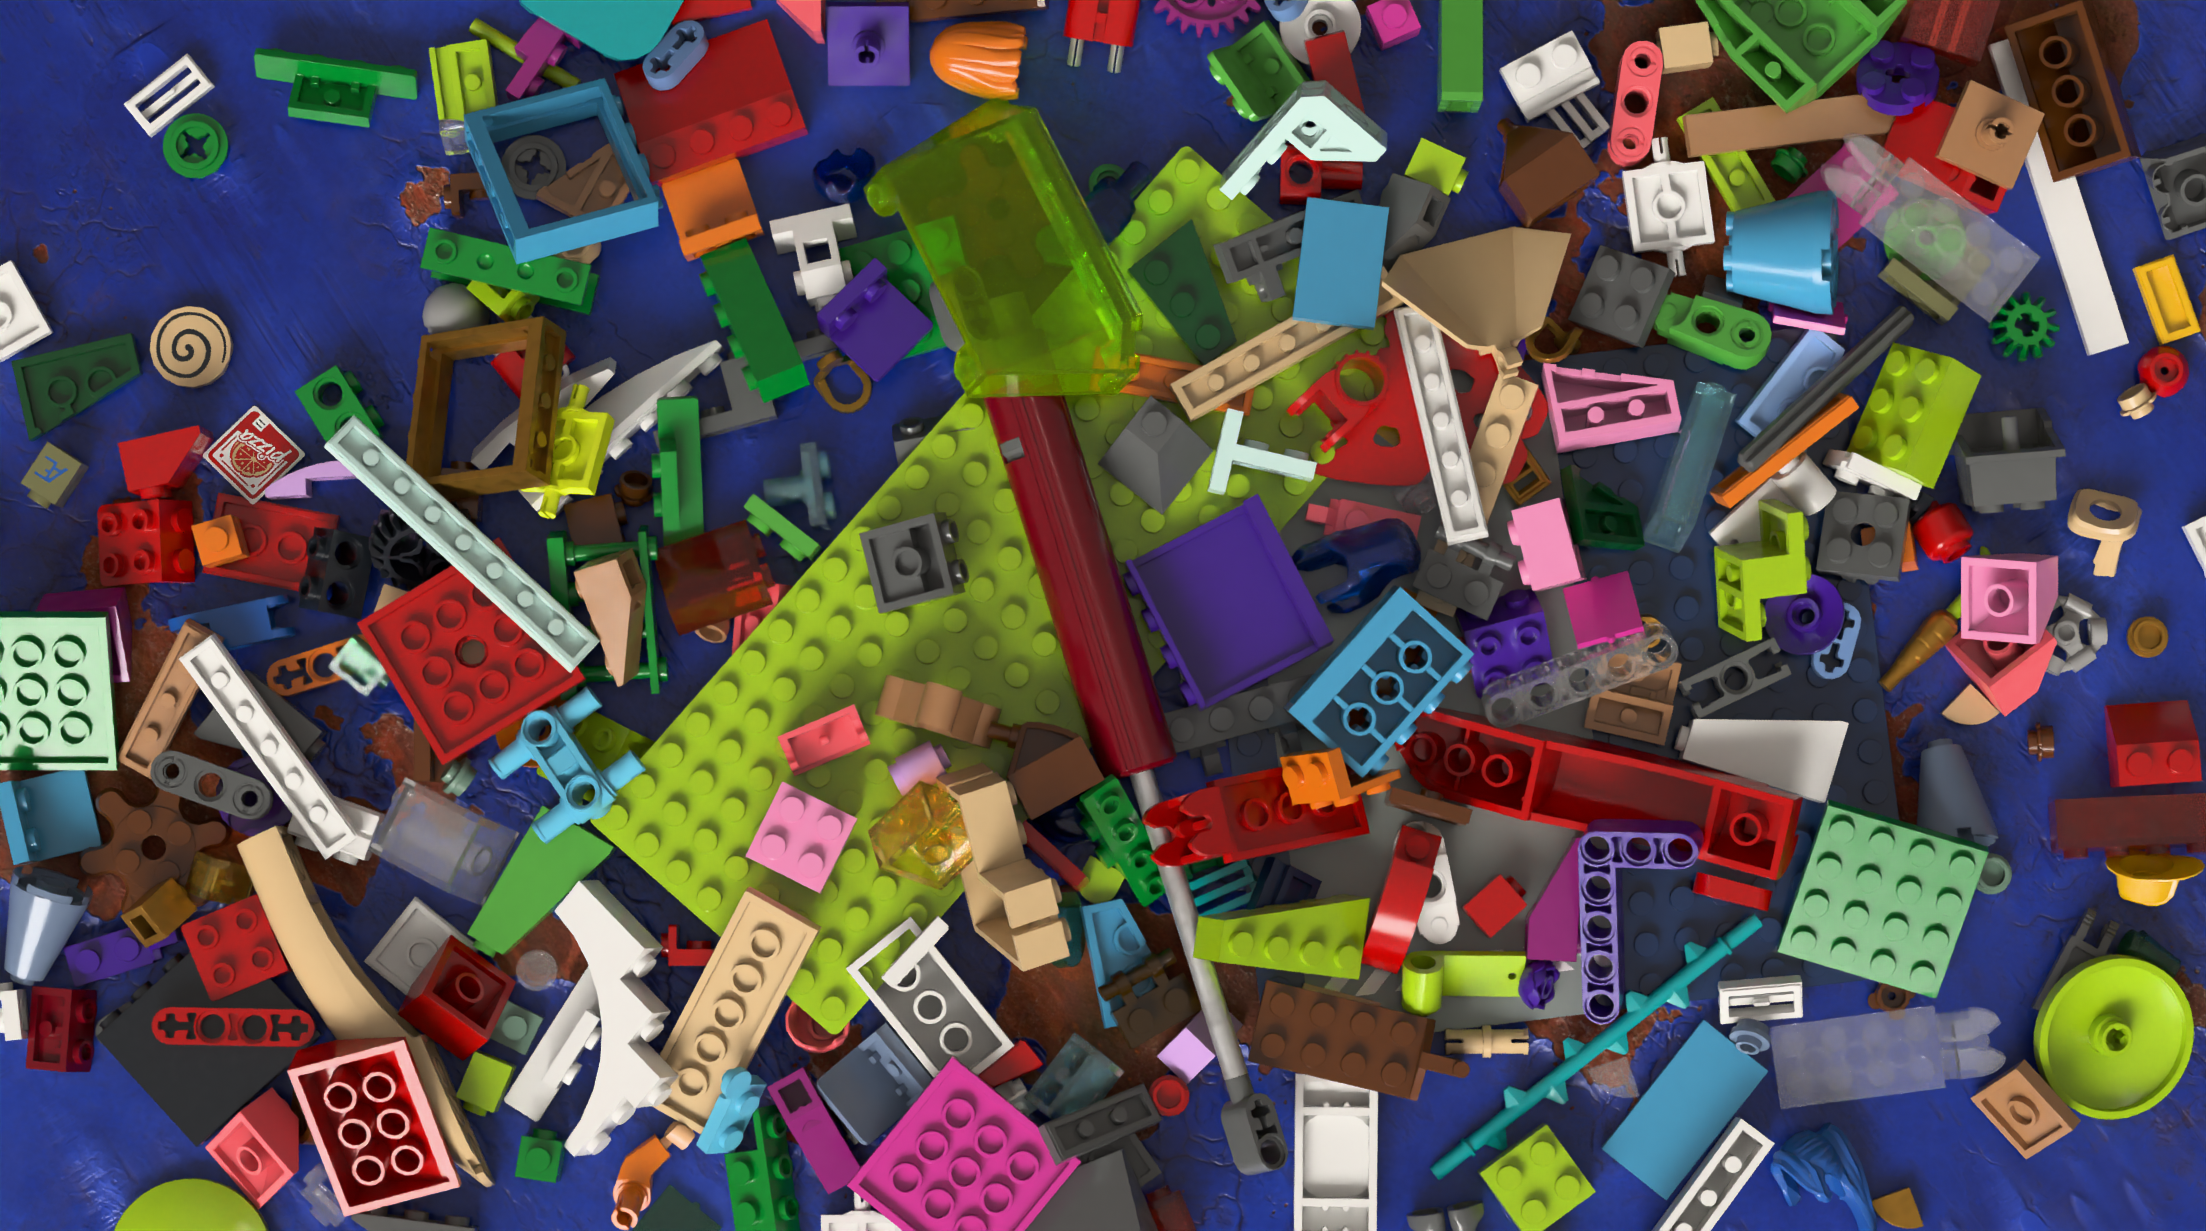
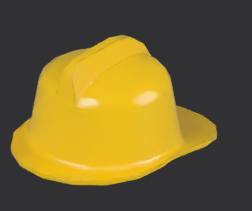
M2139 850L2115 852L2109 855L2105 861L2108 870L2116 875L2120 897L2124 900L2147 906H2159L2167 903L2175 895L2179 880L2197 876L2205 868L2203 861L2195 857L2161 855Z

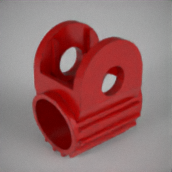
M1358 350L1352 355L1345 354L1340 361L1334 364L1329 372L1318 379L1286 410L1291 417L1295 414L1300 416L1308 407L1315 403L1330 419L1335 427L1321 440L1323 444L1320 446V449L1324 453L1329 451L1364 416H1369L1386 399L1385 394L1391 388L1388 385V379L1391 375L1387 374L1385 369L1387 364H1382L1379 361V355L1374 357L1369 355V351L1359 353ZM1352 368L1365 372L1371 378L1374 385L1373 399L1357 401L1350 398L1341 387L1340 372Z

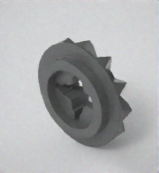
M527 135L515 140L506 149L501 162L514 194L525 200H537L536 194L539 189L549 186L566 174V159L562 150L554 141L540 135ZM539 151L540 165L551 172L550 174L545 172L544 174H536L535 179H532L530 185L529 172L517 164L518 162L525 164V162L532 163Z

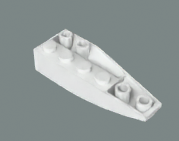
M717 340L675 355L635 375L585 409L589 412L609 413L615 419L604 462L611 456L614 460H617L633 445L629 439L640 428L647 432L658 422V398L686 396L693 388L689 383L700 372L706 376L722 362L723 359L719 355L724 351V348ZM518 490L530 505L539 512L544 493ZM570 494L560 497L556 516L564 510L563 505L573 501L569 496Z

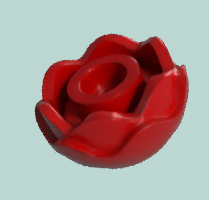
M2169 346L2153 347L2138 362L2137 368L2140 384L2145 383L2151 393L2155 392L2160 397H2170L2176 394L2188 381V362L2184 355L2175 348ZM2162 367L2168 370L2166 375L2161 373Z

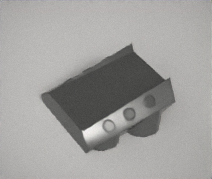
M2206 133L2157 150L2146 151L2139 159L2165 240H2171L2205 229Z

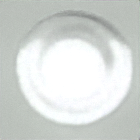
M532 950L525 953L519 959L516 974L519 982L525 988L532 991H541L549 988L555 982L558 966L553 956L548 952Z

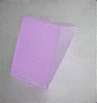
M1200 1010L1157 1055L1186 1085L1216 1056L1203 1010ZM1230 1013L1235 1032L1237 1033L1243 1024Z

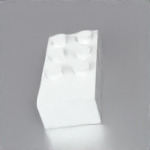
M910 916L846 969L933 1078L952 1055L976 1075H979L1010 1050L1014 1044L935 945L896 987H891L884 982L875 992L858 971L859 968L908 929L916 937L923 932Z

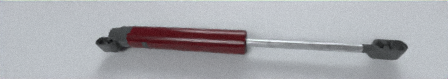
M962 266L933 280L930 285V300L945 345L954 352L969 350L982 390V397L1098 768L1104 778L1110 774H1113L1118 780L1130 776L1143 817L1148 808L1163 802L1153 769L1173 762L1177 753L1060 379L1054 367L1043 330H1035L1024 293L1011 294L988 301L979 274L970 267ZM1145 824L1153 851L1158 845L1170 841L1171 834L1167 828L1154 829ZM1157 864L1230 1096V1100L1222 1107L1221 1121L1234 1163L1242 1174L1248 1176L1278 1170L1287 1161L1288 1149L1275 1106L1267 1095L1254 1093L1214 962L1193 958L1199 914L1184 866L1163 867Z

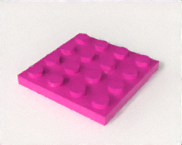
M952 1055L851 1178L847 1186L902 1231H1025L1081 1163V1159L1076 1157L1055 1165L1038 1130L1040 1126Z

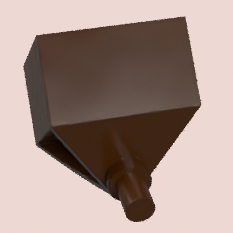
M1504 118L1498 122L1497 130L1503 135V142L1505 143L1498 190L1524 228H1530L1593 185L1600 175V172L1573 133L1515 125L1509 118Z
M991 721L987 737L1006 742L1007 747L1014 749L1006 779L1013 785L1016 797L1029 821L1105 780L1080 735L1068 729L1041 722H1026L1022 725L1013 723L1011 727Z

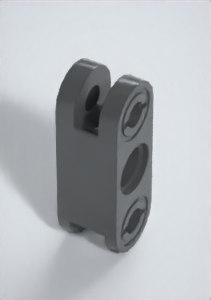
M166 751L155 757L151 764L150 774L152 781L160 789L243 819L256 820L267 815L273 807L274 797L272 790L263 781L177 751ZM172 764H176L179 767V775L175 779H170L167 775V769ZM215 773L222 779L223 789L217 796L208 797L202 791V781L207 775ZM253 791L257 794L258 801L256 805L249 807L245 802V797L249 792Z

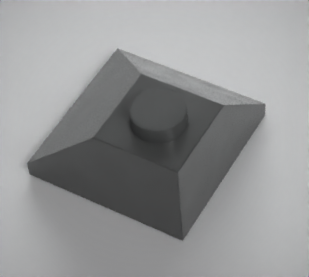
M1150 396L1108 449L1098 465L1163 515L1213 450L1184 421Z

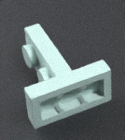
M1227 408L1207 492L1224 495L1232 464L1308 482L1313 480L1317 463L1308 461V453L1292 449H1285L1284 455L1268 451V444L1245 439L1244 446L1237 444L1244 412Z

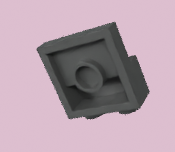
M946 512L931 513L859 533L879 614L965 592L963 583L969 581V572L965 561L957 559L953 543L959 541V532L955 521L952 518L947 519Z

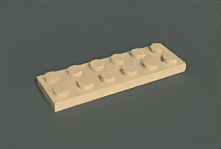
M752 887L746 889L660 1053L661 1058L679 1076L670 1086L672 1092L669 1097L654 1108L699 1134L702 1133L719 1095L722 1094L721 1083L723 1074L727 1070L737 1067H744L747 1070L819 934L821 926Z

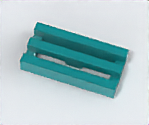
M1248 859L1233 863L1189 883L1192 892L1240 870H1243L1245 874L1243 878L1194 898L1196 907L1248 884L1252 892L1201 913L1199 916L1228 912L1249 903L1257 883V878Z

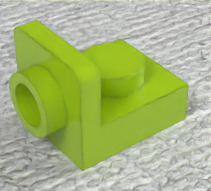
M473 280L466 287L505 322L527 319L540 299L537 295L515 290L508 292L503 287L488 286L486 283Z

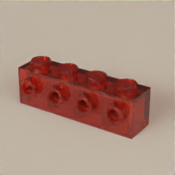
M2206 793L2056 799L2048 804L2051 853H2063L2064 860L2089 858L2088 852L2104 851L2105 858H2123L2130 856L2129 850L2144 849L2146 856L2170 855L2171 848H2187V854L2189 855L2206 854Z

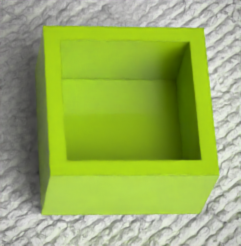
M1541 1123L1477 1170L1520 1231L1545 1230L1596 1192L1545 1123Z

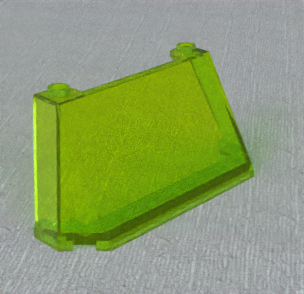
M1000 98L990 99L882 166L863 188L869 205L879 216H892L899 211L965 342L955 356L954 374L957 380L960 381L967 397L1116 395L1139 373L1140 356L1135 355L1134 352L1136 332L1142 331L1143 313L1037 108L1026 105H1014L1009 103L1008 100Z

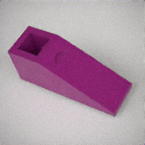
M1572 838L1525 918L1524 951L1526 952V959L1577 962V953L1581 954L1580 929H1578L1580 912L1578 845L1581 838Z
M804 1066L768 1086L767 1089L784 1121L828 1195L847 1185L861 1166L844 1138L825 1100L816 1091L815 1082L807 1067Z

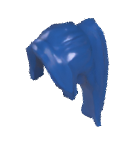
M1829 1122L1825 1123L1817 1132L1808 1129L1800 1131L1785 1141L1780 1150L1774 1153L1770 1170L1789 1206H1796L1801 1200L1796 1182L1806 1191L1814 1194L1818 1201L1830 1202L1833 1194L1828 1190L1827 1183L1831 1191L1838 1195L1839 1200H1844L1850 1207L1857 1221L1859 1231H1877V1218L1862 1163L1848 1137L1841 1129Z

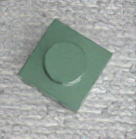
M508 1000L490 1039L527 1055L545 1018Z

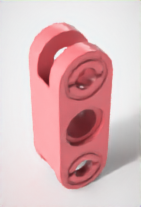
M1648 41L1632 43L1625 50L1618 66L1607 140V152L1612 161L1623 167H1632L1639 164L1649 152L1652 143L1663 69V55L1654 43ZM1635 60H1644L1647 68L1641 69L1637 67ZM1636 94L1643 98L1646 107L1645 111L1634 114L1627 110L1624 102L1625 97ZM1623 140H1632L1635 144V149H1627L1623 144Z

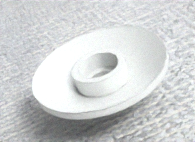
M1309 0L1298 18L1289 22L1279 23L1280 36L1284 45L1295 59L1306 65H1309L1303 40L1322 36L1316 35L1312 31V25L1315 22L1320 21L1326 24L1328 30L1325 34L1344 30L1350 54L1356 47L1361 33L1360 14L1352 0Z

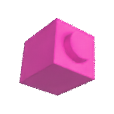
M1380 0L1367 6L1365 16L1381 51L1419 35L1421 25L1409 0Z

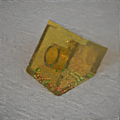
M919 781L868 830L879 869L938 890L946 887L973 861L959 802L950 793L923 781Z

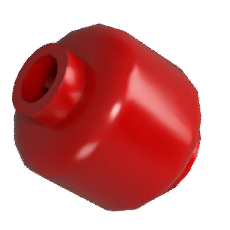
M1937 500L1932 501L1928 510L1914 523L1912 528L1913 536L1927 557L1933 561L1942 560L1944 564L1953 562L1968 552L1972 546L1970 541L1974 534L1973 528L1959 507L1952 502L1939 504Z

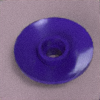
M1811 574L1810 580L1807 581V593L1767 598L1764 607L1766 612L1765 629L1769 637L1775 638L1779 648L1795 655H1811L1827 648L1839 635L1845 618L1844 603L1839 591L1828 580ZM1812 610L1814 612L1813 621L1809 624H1804L1802 621L1803 614L1806 611Z

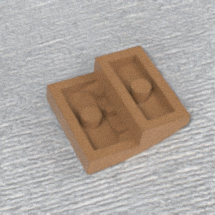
M1601 644L1583 727L1665 745L1682 663Z

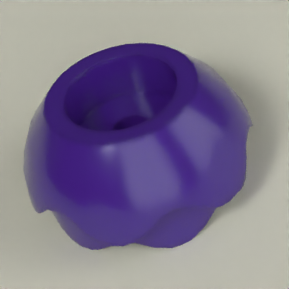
M1537 960L1525 967L1521 975L1518 993L1522 1001L1532 1010L1534 1008L1544 1010L1545 1004L1550 1002L1555 996L1553 984L1559 979L1560 973L1552 961Z

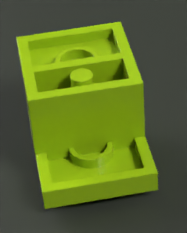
M1776 499L1758 500L1761 541L1714 546L1718 627L1746 642L1762 640V627L1766 624V612L1760 599L1807 593V581L1811 578V565L1808 557L1805 556V540L1809 536L1808 521L1803 515V511Z

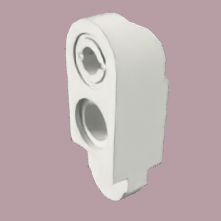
M1413 821L1406 824V826L1442 837L1440 831L1430 823ZM1400 829L1396 833L1395 838L1393 840V852L1395 849ZM1442 837L1433 867V875L1438 879L1440 888L1435 896L1425 898L1417 923L1419 935L1422 934L1428 942L1434 944H1444L1451 941L1456 935L1458 925H1460L1448 856Z

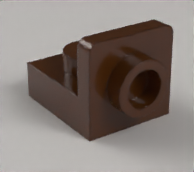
M478 172L450 174V184L443 187L445 209H451L452 215L456 219L465 218L464 194H469L470 200H489Z

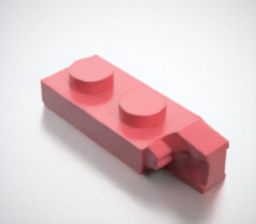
M1331 498L1329 507L1309 503L1304 521L1325 525L1323 535L1332 537V540L1412 557L1421 516L1342 498L1341 500Z

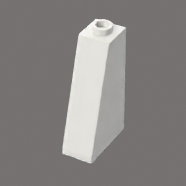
M1693 719L1690 720L1688 727L1681 725L1674 749L1680 750L1678 760L1769 784L1768 787L1800 795L1814 802L1824 803L1849 723L1816 720Z

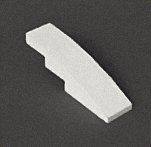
M609 357L562 379L558 409L568 406L574 384H582L590 389L586 406L615 374L616 361ZM519 408L505 418L473 449L471 463L480 470L486 469L509 443L515 446Z

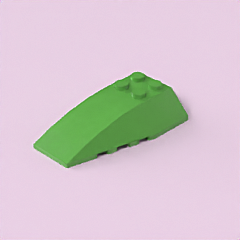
M1696 0L1728 56L1786 113L1818 99L1878 44L1907 4V0Z

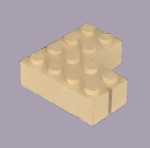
M983 763L936 777L941 801L947 803V807H943L944 813L946 814L957 802L960 805L962 817L949 829V832L952 834V841L956 838L960 842L956 846L953 844V848L956 853L955 856L960 857L957 864L975 932L1023 972L1069 957L1070 953L1067 942L1072 939L1070 928L1064 917L1058 918L1059 910L1057 903L1062 901L1060 888L1054 878H1050L1044 873L1042 868H1037L1029 858H1025L1022 845L1027 843V837L1021 821L1015 818L1013 806L1017 805V797L1011 782H1006L998 772L993 773V770ZM949 795L954 798L950 804L945 800ZM954 826H958L959 831H955ZM966 835H967L968 840H969L968 843H966V842L962 839V838H964ZM962 849H966L967 854H963Z

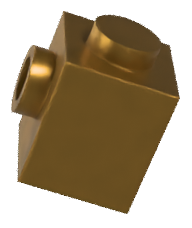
M171 877L150 888L120 917L144 947L147 948L167 938L197 908L190 900L187 891Z

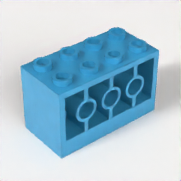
M1393 585L1283 708L1326 747H1340L1344 763L1360 777L1363 778L1367 773L1374 776L1389 760V757L1385 754L1395 742L1400 745L1404 744L1415 732L1417 726L1413 722L1423 711L1427 714L1432 713L1443 701L1445 695L1441 691L1450 681L1457 684L1471 670L1473 664L1469 660L1474 653L1400 586ZM1418 646L1420 648L1418 653L1420 657L1417 664L1410 662L1406 666L1404 663L1406 659L1404 651L1408 647L1414 649ZM1391 677L1393 680L1390 684L1393 689L1389 695L1382 693L1378 697L1376 692L1379 687L1376 682L1380 678L1386 680ZM1363 707L1365 710L1363 713L1364 723L1361 726L1354 724L1349 727L1348 723L1351 718L1348 713L1352 709L1358 711Z

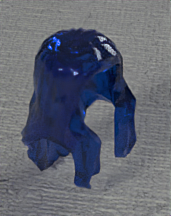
M1385 518L1355 528L1336 531L1309 544H1304L1296 550L1291 558L1298 571L1310 572L1334 564L1346 567L1347 581L1320 592L1315 598L1320 604L1331 601L1332 604L1327 605V609L1331 613H1350L1378 598L1393 579L1419 571L1421 547L1416 540L1414 532L1404 521L1398 518Z

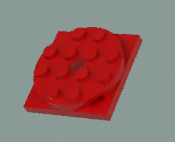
M500 537L492 541L514 561ZM453 565L357 623L442 765H446L503 729L516 724L531 712L586 680L578 665L571 673L567 671ZM477 640L484 645L485 655L480 663L469 664L464 660L462 649L467 642Z

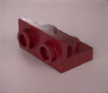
M32 986L26 1057L27 1069L58 1072H90L94 1056L93 1038L97 1015L96 990Z

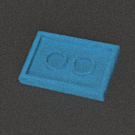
M1307 197L1292 320L1374 330L1389 207Z

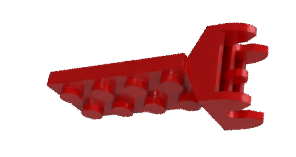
M1345 764L1348 776L1356 774L1348 765ZM1282 767L1206 782L1207 788L1157 803L1148 808L1142 817V823L1154 829L1165 827L1170 831V841L1158 845L1150 854L1152 861L1163 867H1178L1223 856L1224 864L1358 837L1369 834L1370 830L1361 794H1358L1359 801L1340 807H1335L1334 804L1326 807L1311 809L1309 803L1293 805L1288 787L1283 780Z

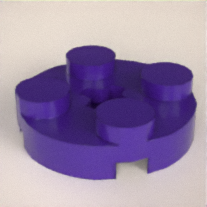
M1881 40L1861 59L1857 68V91L1859 95L1862 93L1867 99V105L1882 114L1893 116L1913 113V107L1920 106L1924 102L1925 107L1930 104L1936 97L1939 89V68L1935 62L1934 52L1927 47ZM1902 75L1906 78H1902L1899 83H1894L1891 76Z

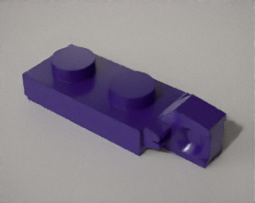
M126 928L63 949L74 986L80 987L157 963L156 960L164 958L161 948L180 943L182 939L177 928L167 938L145 948L132 930Z

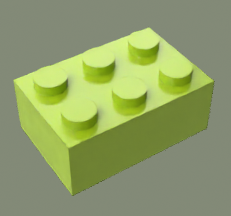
M1893 342L1847 452H1855L1922 486L1934 489L1982 375L1952 357Z

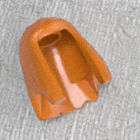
M1005 21L965 22L951 25L936 36L930 48V64L943 82L962 92L984 99L1016 100L1019 97L1020 91L1016 79L1020 74L1021 49L1027 50L1028 38L1025 36L1026 28L1022 25Z

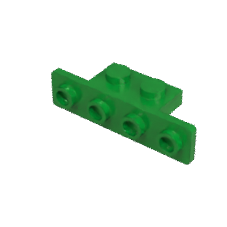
M278 48L255 49L254 62L258 78L293 83L288 103L289 117L369 128L377 95L416 100L418 97L417 71L407 69L404 66L371 64L356 59L349 61L327 58L320 54L291 53Z
M696 396L660 397L657 399L659 453H651L652 478H660L661 492L653 493L654 517H662L663 545L666 556L702 555L705 553L698 398Z
M1110 774L1104 778L1105 780L1081 795L1080 801L1076 803V806L1084 819L1078 823L1092 842L1097 841L1099 846L1094 851L1107 869L1114 866L1125 877L1139 903L1146 907L1166 893L1158 866L1150 858L1153 850L1146 828L1119 780L1113 774Z
M776 1104L758 1107L752 1113L758 1149L724 1154L735 1231H800L799 1204L795 1197L792 1177L793 1163L789 1156L786 1136L787 1124Z

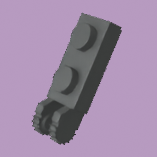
M2086 908L2075 926L2073 934L2069 935L2031 1008L2039 1011L2053 986L2071 969L2090 959L2108 955L2106 952L2116 935L2119 924L2109 920L2102 928L2094 947L2083 940L2088 930L2092 927L2097 912Z

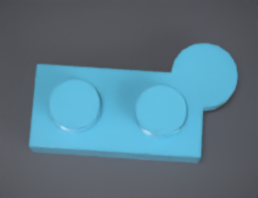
M744 1067L727 1070L722 1076V1094L719 1095L696 1145L705 1154L734 1153L743 1139V1133L751 1119L752 1113L759 1106L761 1095L767 1083L758 1075H751Z

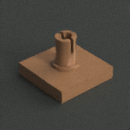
M1969 80L1965 84L1934 157L2002 188L2011 190L2014 187L2045 113L1973 80Z
M2025 1059L1979 1088L1970 1098L2025 1159L2030 1158L2073 1131L2081 1122L2074 1112L2042 1079L2040 1073L2038 1074Z

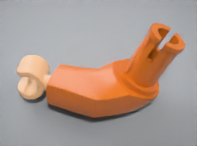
M674 1121L667 1128L663 1138L660 1139L654 1134L625 1156L613 1188L616 1206L612 1212L611 1220L617 1228L629 1230L630 1225L632 1228L636 1226L640 1211L647 1208L651 1202L653 1174L671 1157V1153L667 1148L673 1143L681 1150H684L695 1137V1133L691 1128L678 1121Z

